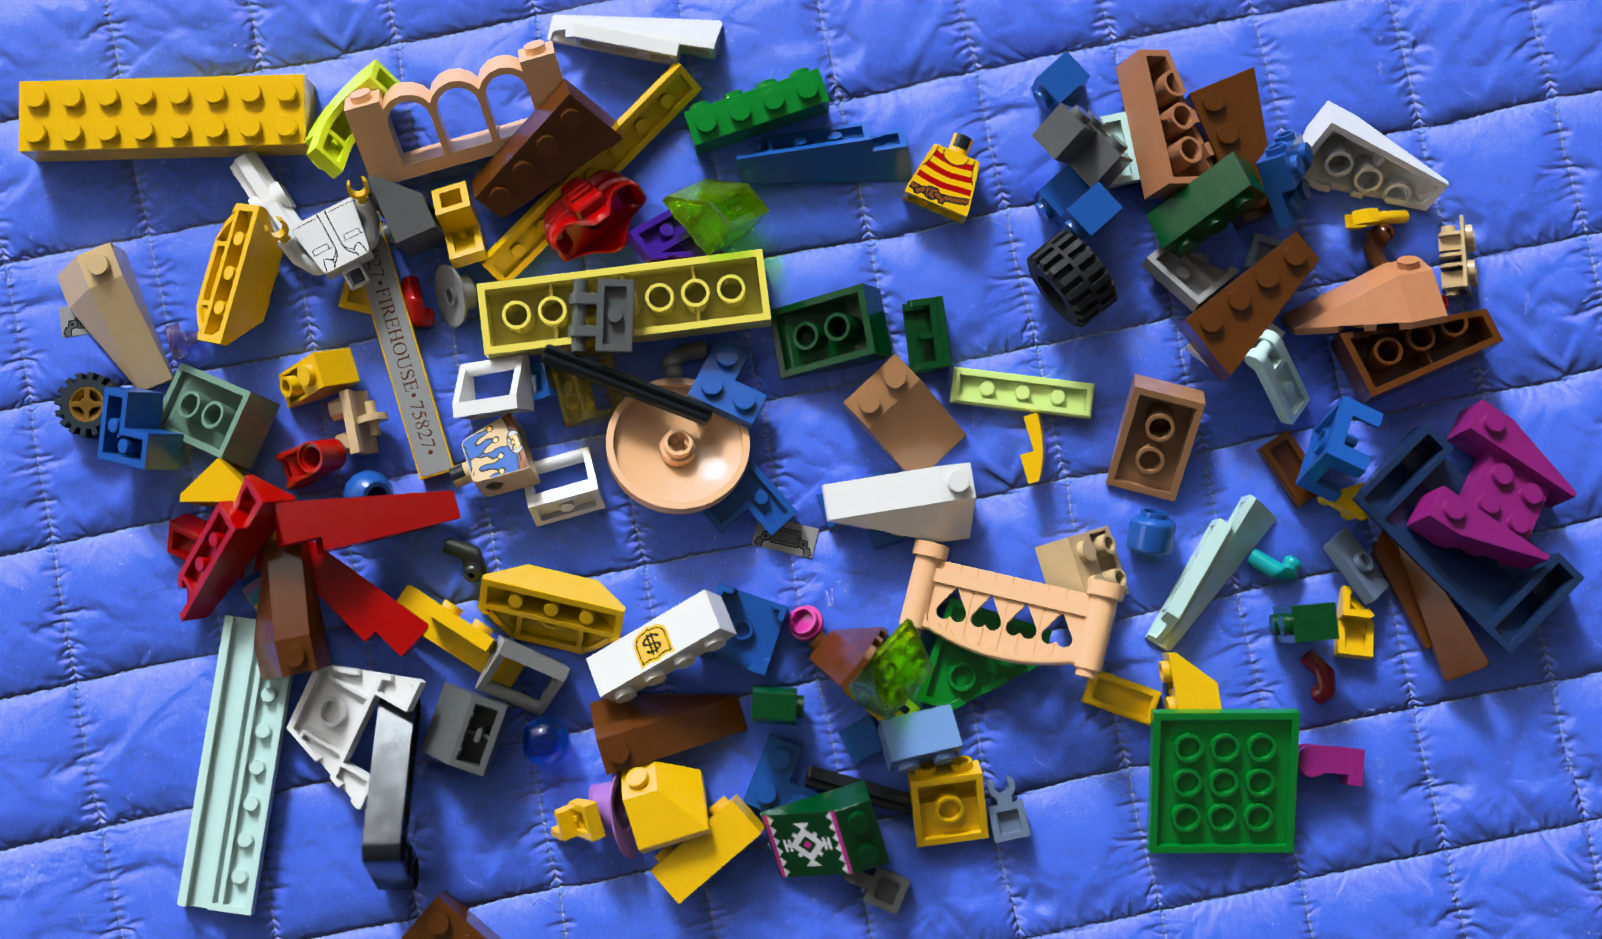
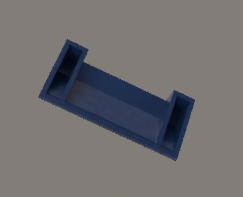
M1429 423L1415 427L1388 453L1353 496L1352 500L1507 655H1511L1585 578L1559 552L1547 553L1550 556L1548 561L1520 570L1499 564L1498 560L1465 554L1464 550L1436 546L1407 527L1408 520L1420 496L1441 486H1445L1459 495L1466 480V477L1446 458L1454 448Z

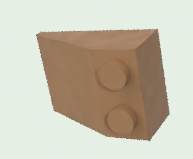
M896 353L848 397L842 406L903 472L933 467L967 435L921 379Z
M1134 373L1105 484L1175 502L1206 405L1204 391Z

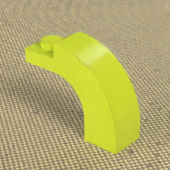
M376 59L338 92L317 118L304 141L309 146L306 156L312 160L317 168L324 170L331 178L334 179L344 171L351 148L355 143L344 112L345 98L349 97L352 92L363 88H368L370 91L380 88L381 94L384 96L391 87L401 82Z

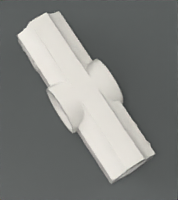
M257 152L245 153L234 160V163L229 168L249 196L248 203L259 205L266 209L275 233L279 232L282 228V224L276 216L283 218L288 227L303 221L295 211L297 207L282 184L274 179Z

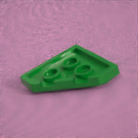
M949 597L942 619L951 616L955 622H962L966 617L963 602ZM981 607L972 616V623L975 627L986 625L989 630L994 631L1001 626V619L999 613ZM1015 618L1007 625V632L1010 635L1015 636L1021 633L1025 639L1033 638L1037 632L1034 624ZM1046 629L1042 634V639L1046 644L1049 643L1052 630ZM936 635L916 700L936 707L951 704L952 710H955L965 703L1039 666L1015 664L987 658L962 649Z

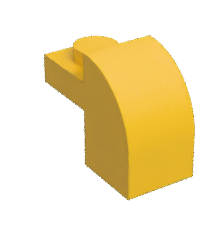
M466 181L432 190L435 214L445 234L449 260L453 268L456 269L487 260L488 256L485 247L487 242L484 230Z

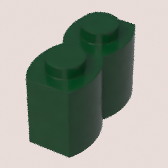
M753 686L751 723L795 725L796 718L803 719L804 695H797V688Z

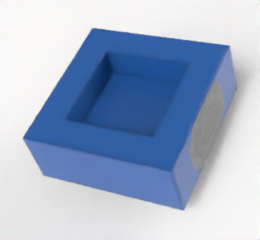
M541 362L531 365L534 405L558 397L553 368Z

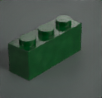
M1233 151L1146 216L1162 248L1181 258L1194 252L1200 243L1213 234L1222 232L1228 226V223L1242 213L1254 209L1258 202L1267 196V193L1250 162Z

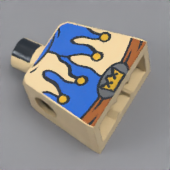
M511 412L464 439L462 448L466 462L449 469L452 481L457 488L474 482L475 486L486 497L541 483L524 429Z

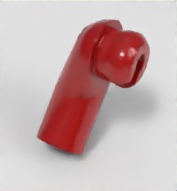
M416 276L404 277L401 280V286L411 323L418 328L432 326L435 320V313L431 308H425L418 278Z

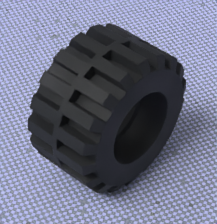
M1066 230L1057 233L1027 258L1029 273L1041 294L1057 313L1077 327L1083 328L1117 301L1118 295L1114 281L1102 261L1085 242Z

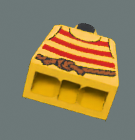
M954 133L948 148L934 144L906 186L902 199L964 224L969 213L980 162L967 157L974 141L966 135Z

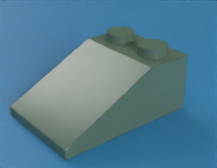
M181 362L163 400L160 429L184 434L183 442L251 470L280 404Z

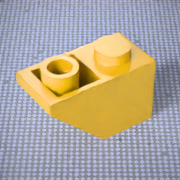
M350 347L313 352L278 375L280 390L286 399L288 408L298 407L338 394L339 391L346 390L360 382Z
M1176 652L1162 653L1163 661L1158 662V670L1162 683H1167L1169 697L1164 698L1165 709H1222L1218 683Z

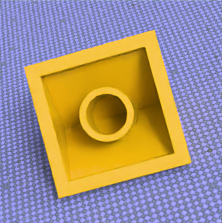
M217 458L180 494V502L198 506H217L219 501L229 500L235 503L245 476L250 474L242 466Z

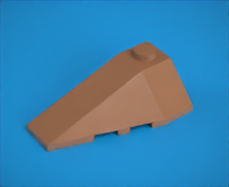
M1407 255L1399 257L1397 261L1384 263L1282 315V322L1294 335L1339 333L1343 331L1344 326L1364 328V332L1377 331V324L1399 323V330L1414 329L1448 322V315L1433 269L1421 258Z

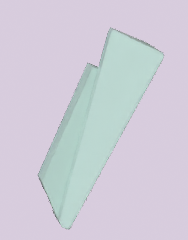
M1252 495L1243 496L1227 522L1221 518L1211 521L1147 632L1146 639L1167 651H1171L1276 520L1275 515Z

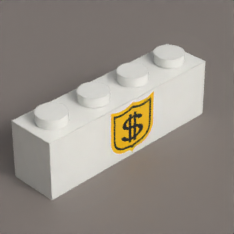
M704 589L588 657L586 660L599 696L616 701L617 703H624L635 698L636 692L646 686H654L663 682L666 679V675L672 671L691 666L696 662V658L705 652H712L725 646L726 640L737 634L722 597Z

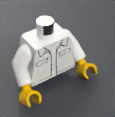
M361 176L364 184L362 190H353L348 180L346 185L350 195L349 198L291 227H288L284 219L276 216L282 224L279 232L272 233L264 225L267 235L272 240L278 241L279 247L294 265L314 276L325 274L329 280L343 275L350 290L358 289L370 281L362 264L374 258L372 249L379 242L380 218L369 200V183L364 176Z

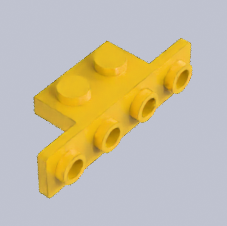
M407 585L397 599V602L428 623L429 629L424 637L481 673L497 641L491 637L494 630L478 619H475L472 624L460 617L463 610L445 599L441 605L412 585ZM505 657L491 680L511 688L525 665Z

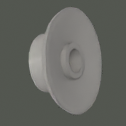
M445 264L440 265L436 270L434 279L436 301L444 320L452 327H459L465 321L467 311L473 310L476 307V288L468 275L459 276L453 267Z

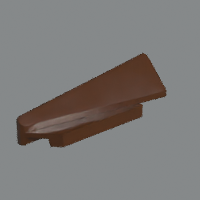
M1381 529L1378 540L1374 542L1371 556L1379 571L1389 583L1388 587L1422 649L1432 648L1443 680L1449 681L1489 666V661L1450 597Z

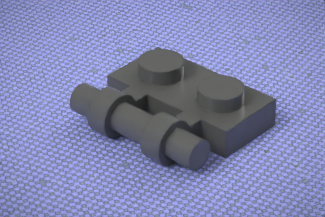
M574 279L573 293L569 294V305L572 306V325L568 326V338H571V352L585 353L586 339L593 338L596 339V353L633 354L635 280L598 279L597 293H588V280ZM597 306L596 326L586 325L587 307Z

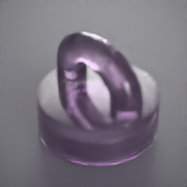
M179 323L166 325L164 328L171 355L175 360L188 357L186 347L200 341L197 338V331L181 332Z

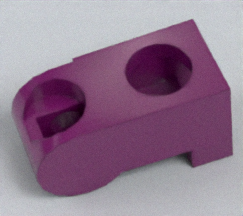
M1299 744L1297 773L1310 777H1317L1323 773L1340 774L1339 783L1363 786L1365 750L1353 747Z

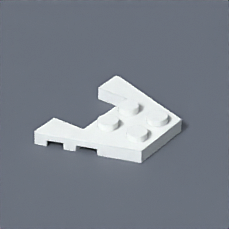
M330 665L312 672L286 728L314 761H319L331 774L330 779L338 788L342 787L351 797L350 802L359 810L366 809L370 773L350 762L355 748L380 697L405 712L413 711L426 681L364 669Z

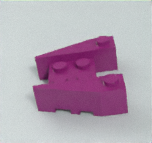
M1483 399L1458 413L1446 439L1475 459L1459 495L1447 487L1441 486L1420 496L1406 526L1436 546L1447 549L1450 547L1464 550L1465 554L1475 557H1488L1498 560L1499 564L1523 570L1548 561L1550 557L1528 542L1543 505L1548 508L1575 498L1577 493L1511 417Z

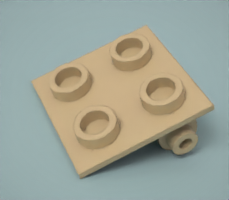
M1459 215V231H1456L1455 225L1442 226L1441 233L1438 234L1439 252H1450L1440 254L1439 259H1461V262L1440 265V270L1462 269L1441 272V290L1445 291V297L1460 296V290L1464 289L1468 297H1472V287H1478L1477 265H1475V260H1470L1469 252H1476L1475 231H1473L1472 224H1466L1463 215Z

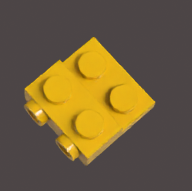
M956 756V759L950 762V764L935 765L933 761L920 764L919 769L907 773L917 848L989 838L983 774L978 760L972 761V758L969 756Z

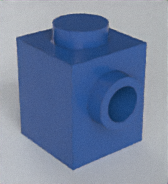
M1066 50L1035 78L1031 87L1034 91L1033 96L1040 106L1045 109L1049 107L1052 111L1060 103L1072 107L1082 97L1079 91L1085 87L1090 75Z

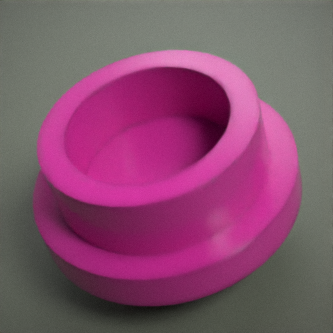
M810 605L794 609L790 614L788 622L791 634L801 641L813 640L820 634L824 626L821 612Z

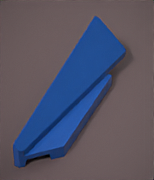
M868 121L765 136L756 142V151L754 153L739 154L736 157L740 181L743 184L909 181L911 179L909 149L904 128L871 135Z

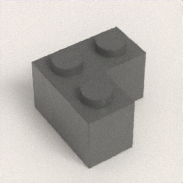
M1060 103L1032 134L1034 139L1055 160L1069 164L1090 187H1093L1099 181L1107 189L1133 161L1125 153L1128 146L1115 134L1109 136L1102 129L1105 123L1091 110L1086 112L1078 105L1070 107Z

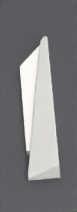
M553 15L547 41L673 65L675 62H680L681 53L715 60L722 22L719 20Z

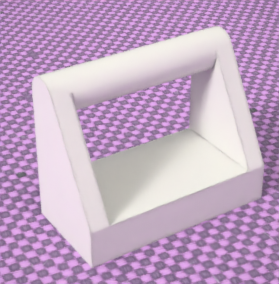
M520 354L461 364L452 402L453 418L477 420L503 416L509 412L516 414L534 411L528 355ZM514 370L510 395L476 400L473 376Z
M589 446L534 461L538 475L585 462L588 475L587 480L537 494L534 485L524 488L528 509L537 527L606 508Z

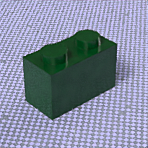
M1335 602L1272 607L1273 614L1269 616V628L1272 636H1276V642L1300 643L1340 639Z

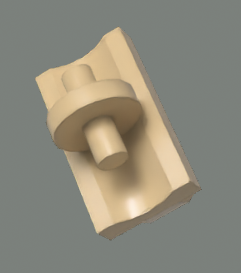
M351 389L339 391L340 397L329 402L328 409L333 421L344 420L346 432L337 434L335 439L341 441L346 449V453L351 455H373L379 453L376 438L381 436L379 423L389 420L388 412H377L375 400L369 401L368 391H352Z

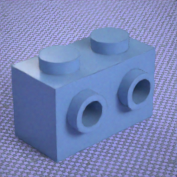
M951 704L880 720L877 729L888 771L898 769L899 773H908L919 769L920 764L934 761L935 765L946 764L956 759L955 756L959 754L963 746Z

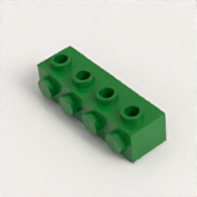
M807 67L800 68L790 73L789 78L777 82L776 79H767L758 83L756 89L744 93L742 90H734L726 93L722 100L713 103L701 101L689 107L690 110L684 112V116L697 156L829 113L830 100L819 68L809 70Z

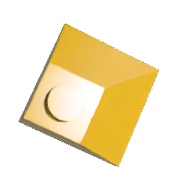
M654 760L620 771L623 803L641 854L711 833L704 778L701 770Z

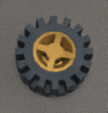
M87 372V375L83 373L75 374L76 379L68 378L64 381L68 386L66 388L60 387L57 391L62 394L61 399L55 398L54 404L60 406V410H55L56 417L63 419L60 421V424L65 428H69V432L86 438L99 439L104 387H119L120 384L108 377L92 372Z

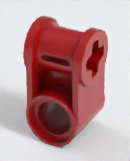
M331 438L304 442L295 448L276 455V460L282 463L288 480L286 484L287 490L292 491L314 484L320 478L343 467L347 454L343 443L338 439Z

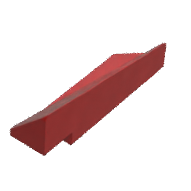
M246 475L235 503L232 500L218 502L178 573V587L187 588V603L182 612H180V619L182 621L207 618L275 532V505L278 502L298 501L295 496L254 475Z
M451 490L278 502L274 507L278 548L282 549L315 540L318 555L434 527L436 524L461 518L455 494Z

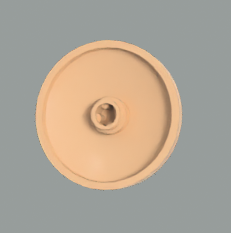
M672 377L654 380L650 383L687 397L695 379ZM626 396L615 409L607 428V462L617 484L637 503L662 513L690 514L703 511L720 503L733 492L741 481L749 458L750 437L748 428L715 413H712L707 425H701Z

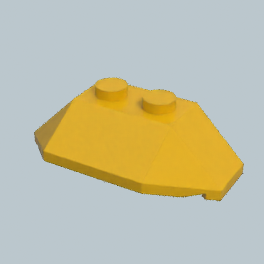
M236 203L232 210L233 214L225 221L215 238L196 305L197 324L199 327L197 338L200 341L227 346L264 321L283 252L278 245V241L272 240L265 232L264 225L272 233H275L266 209L259 205Z
M529 564L484 574L481 581L478 609L484 614H488L495 624L512 638L578 654H585L619 640L626 607L598 580Z

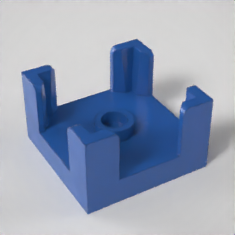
M1344 395L1314 427L1295 485L1335 503L1341 497L1342 492L1340 488L1321 479V477L1333 467L1354 478H1360L1367 471L1370 461L1368 455L1353 449L1357 445L1358 438L1348 434L1352 417L1374 428H1378L1381 425L1384 414Z
M719 583L716 594L722 597L737 635L726 640V644L722 648L712 652H705L702 655L716 658L765 676L788 606Z

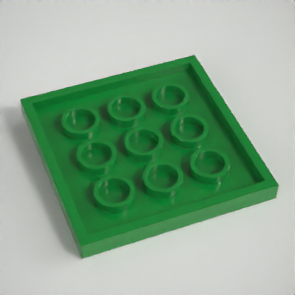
M1151 709L1146 845L1148 852L1294 853L1300 712L1297 709Z

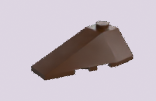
M276 530L264 544L254 637V648L261 680L288 677L333 665L307 545L302 543L279 549Z
M884 627L831 630L828 635L821 631L808 646L812 651L808 658L845 690L871 660L877 651L876 648L882 643L883 638L889 631Z
M637 693L635 698L624 703H617L609 699L590 703L596 741L606 775L748 730L738 695Z

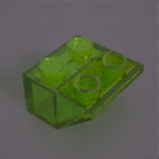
M708 178L672 193L662 200L671 211L673 217L682 224L694 239L696 245L707 256L746 237L770 211L747 183Z
M906 618L877 648L868 664L849 685L858 706L889 720L934 670L911 619Z

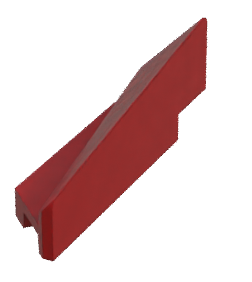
M306 542L317 595L365 642L373 641L379 635L397 654L408 656L428 631V623L329 552L318 555L315 542Z

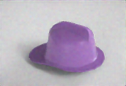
M619 771L615 774L613 781L590 786L588 800L597 802L605 836L614 837L623 856L627 859H632L636 855L637 844L623 803Z

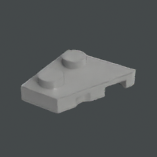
M1162 246L1146 257L1142 264L1145 270L1193 312L1234 281L1240 272L1232 266H1229L1226 271L1208 264L1210 257L1197 252H1192L1180 258L1163 249Z

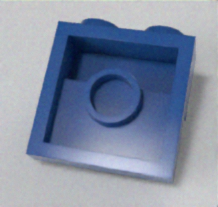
M1293 129L1274 136V140L1265 148V152L1256 163L1279 229L1293 226L1311 196L1308 181L1303 177L1313 162L1312 148L1308 142H1304L1301 132L1295 133Z

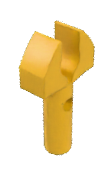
M1378 208L1351 211L1352 214L1344 215L1347 230H1361L1383 223L1405 224L1410 218L1407 210L1379 211Z

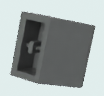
M377 176L367 178L372 188L369 191V200L375 211H379L382 218L386 220V222L381 224V227L390 244L393 243L397 251L402 249L411 258L446 242L445 234L436 217L435 209L422 193Z
M445 682L421 751L447 765L482 777L490 774L513 705Z

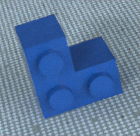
M1069 164L1038 190L1033 198L1036 202L1035 209L1046 221L1051 219L1059 227L1058 233L1066 230L1086 244L1103 231L1123 208L1099 181L1093 187H1090Z
M104 387L97 458L143 470H180L184 434L160 429L164 393L142 388Z

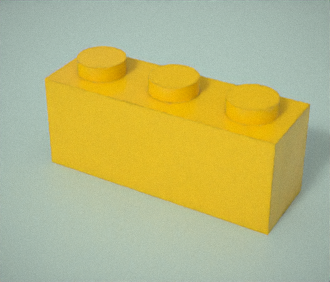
M738 794L734 795L730 800L724 795L708 809L712 814L709 817L710 834L680 842L675 847L673 845L664 847L654 856L658 862L650 871L678 904L728 863L764 830L763 823Z

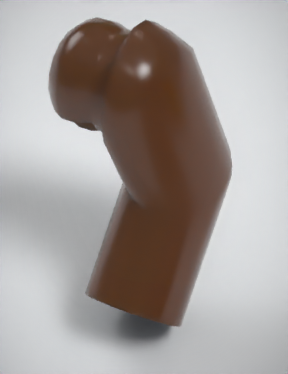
M1383 223L1379 226H1374L1368 232L1362 251L1371 269L1388 263L1384 251L1388 241L1394 238V230L1389 224Z

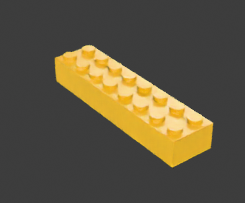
M305 74L19 81V152L35 162L240 157L245 153L253 151L257 152L259 156L306 155L309 146L304 141L315 123V86Z

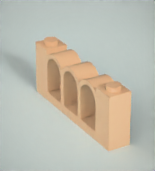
M543 40L529 42L524 45L523 49L518 50L519 58L510 55L496 56L486 61L480 68L478 77L471 71L461 68L448 69L440 73L433 80L430 90L418 83L402 82L391 87L384 96H382L380 88L372 91L368 88H363L352 92L349 97L345 98L344 112L369 177L377 176L396 183L495 155L528 118L498 126L486 92L488 84L499 75L511 74L519 77L526 84L534 109L536 110L564 79L553 42H544ZM452 88H463L472 92L480 103L488 129L450 139L438 105L441 95ZM412 101L421 104L427 109L440 143L403 153L389 114L396 105Z

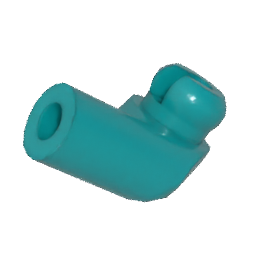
M1256 548L1247 560V564L1265 575L1289 581L1299 576L1297 572L1302 568L1301 561L1291 555L1285 556L1283 562L1280 563Z

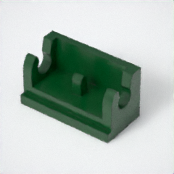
M943 296L907 301V304H902L909 368L915 374L949 371L952 364Z

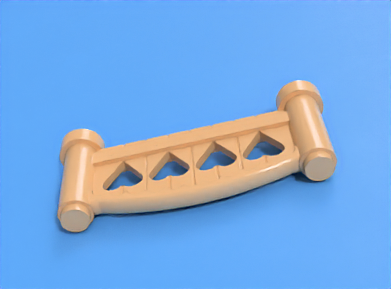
M915 539L912 554L916 555L899 620L901 625L900 632L921 637L922 630H929L938 637L962 649L1009 663L1038 666L1073 665L1077 667L1075 675L1097 680L1098 673L1102 672L1118 602L1123 603L1126 587L1107 581L1090 579L1087 593L947 562L949 547L926 540ZM958 589L966 611L965 619L962 622H955L951 616L941 619L937 614L938 607ZM993 597L1001 619V626L994 631L989 630L986 625L975 627L972 623V616ZM1028 605L1037 630L1036 635L1031 639H1025L1021 633L1015 636L1010 635L1007 632L1008 623ZM1064 613L1072 636L1071 645L1063 648L1057 642L1046 644L1042 639L1043 632Z

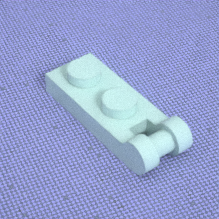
M1265 330L1258 340V346L1250 349L1244 360L1250 368L1255 370L1280 422L1293 425L1310 401V397L1281 337L1274 331Z

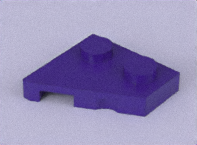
M684 201L632 229L626 237V240L644 263L724 254L723 250Z

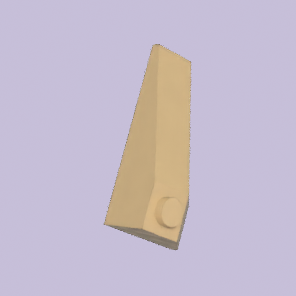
M109 242L75 256L57 275L69 309L136 388L150 390L172 381L174 375L126 252Z

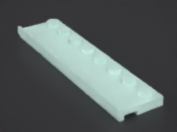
M225 615L177 901L178 906H194L207 908V910L248 916L255 914L293 675L261 680L254 648L256 619Z

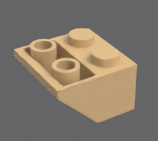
M1108 525L1034 547L1047 585L1087 593L1090 579H1097L1126 587L1125 595L1129 594L1127 577L1122 570L1116 551V542L1111 535Z

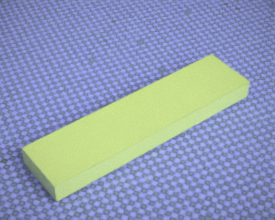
M954 367L949 403L1028 413L1038 412L1044 415L1090 420L1095 384Z

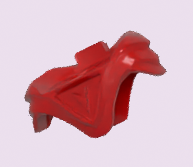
M599 170L585 181L581 177L576 176L561 187L560 191L564 197L557 200L546 210L544 227L547 243L551 245L552 249L558 253L563 261H570L577 257L595 253H616L626 246V237L635 214L644 206L647 197L637 183L614 171Z

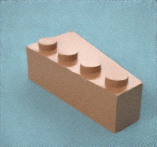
M1139 49L1116 67V72L1128 119L1144 198L1169 199L1214 166L1211 157L1215 154L1209 141L1204 143L1196 126L1200 120L1195 109L1192 110L1184 99L1183 94L1186 92V89L1169 51Z

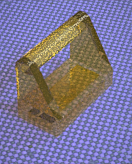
M595 347L586 348L585 353H574L587 359L599 357L600 364L616 369L612 353H596ZM550 367L566 428L611 419L615 409L624 399L623 394L607 389L612 409L597 410L589 381Z

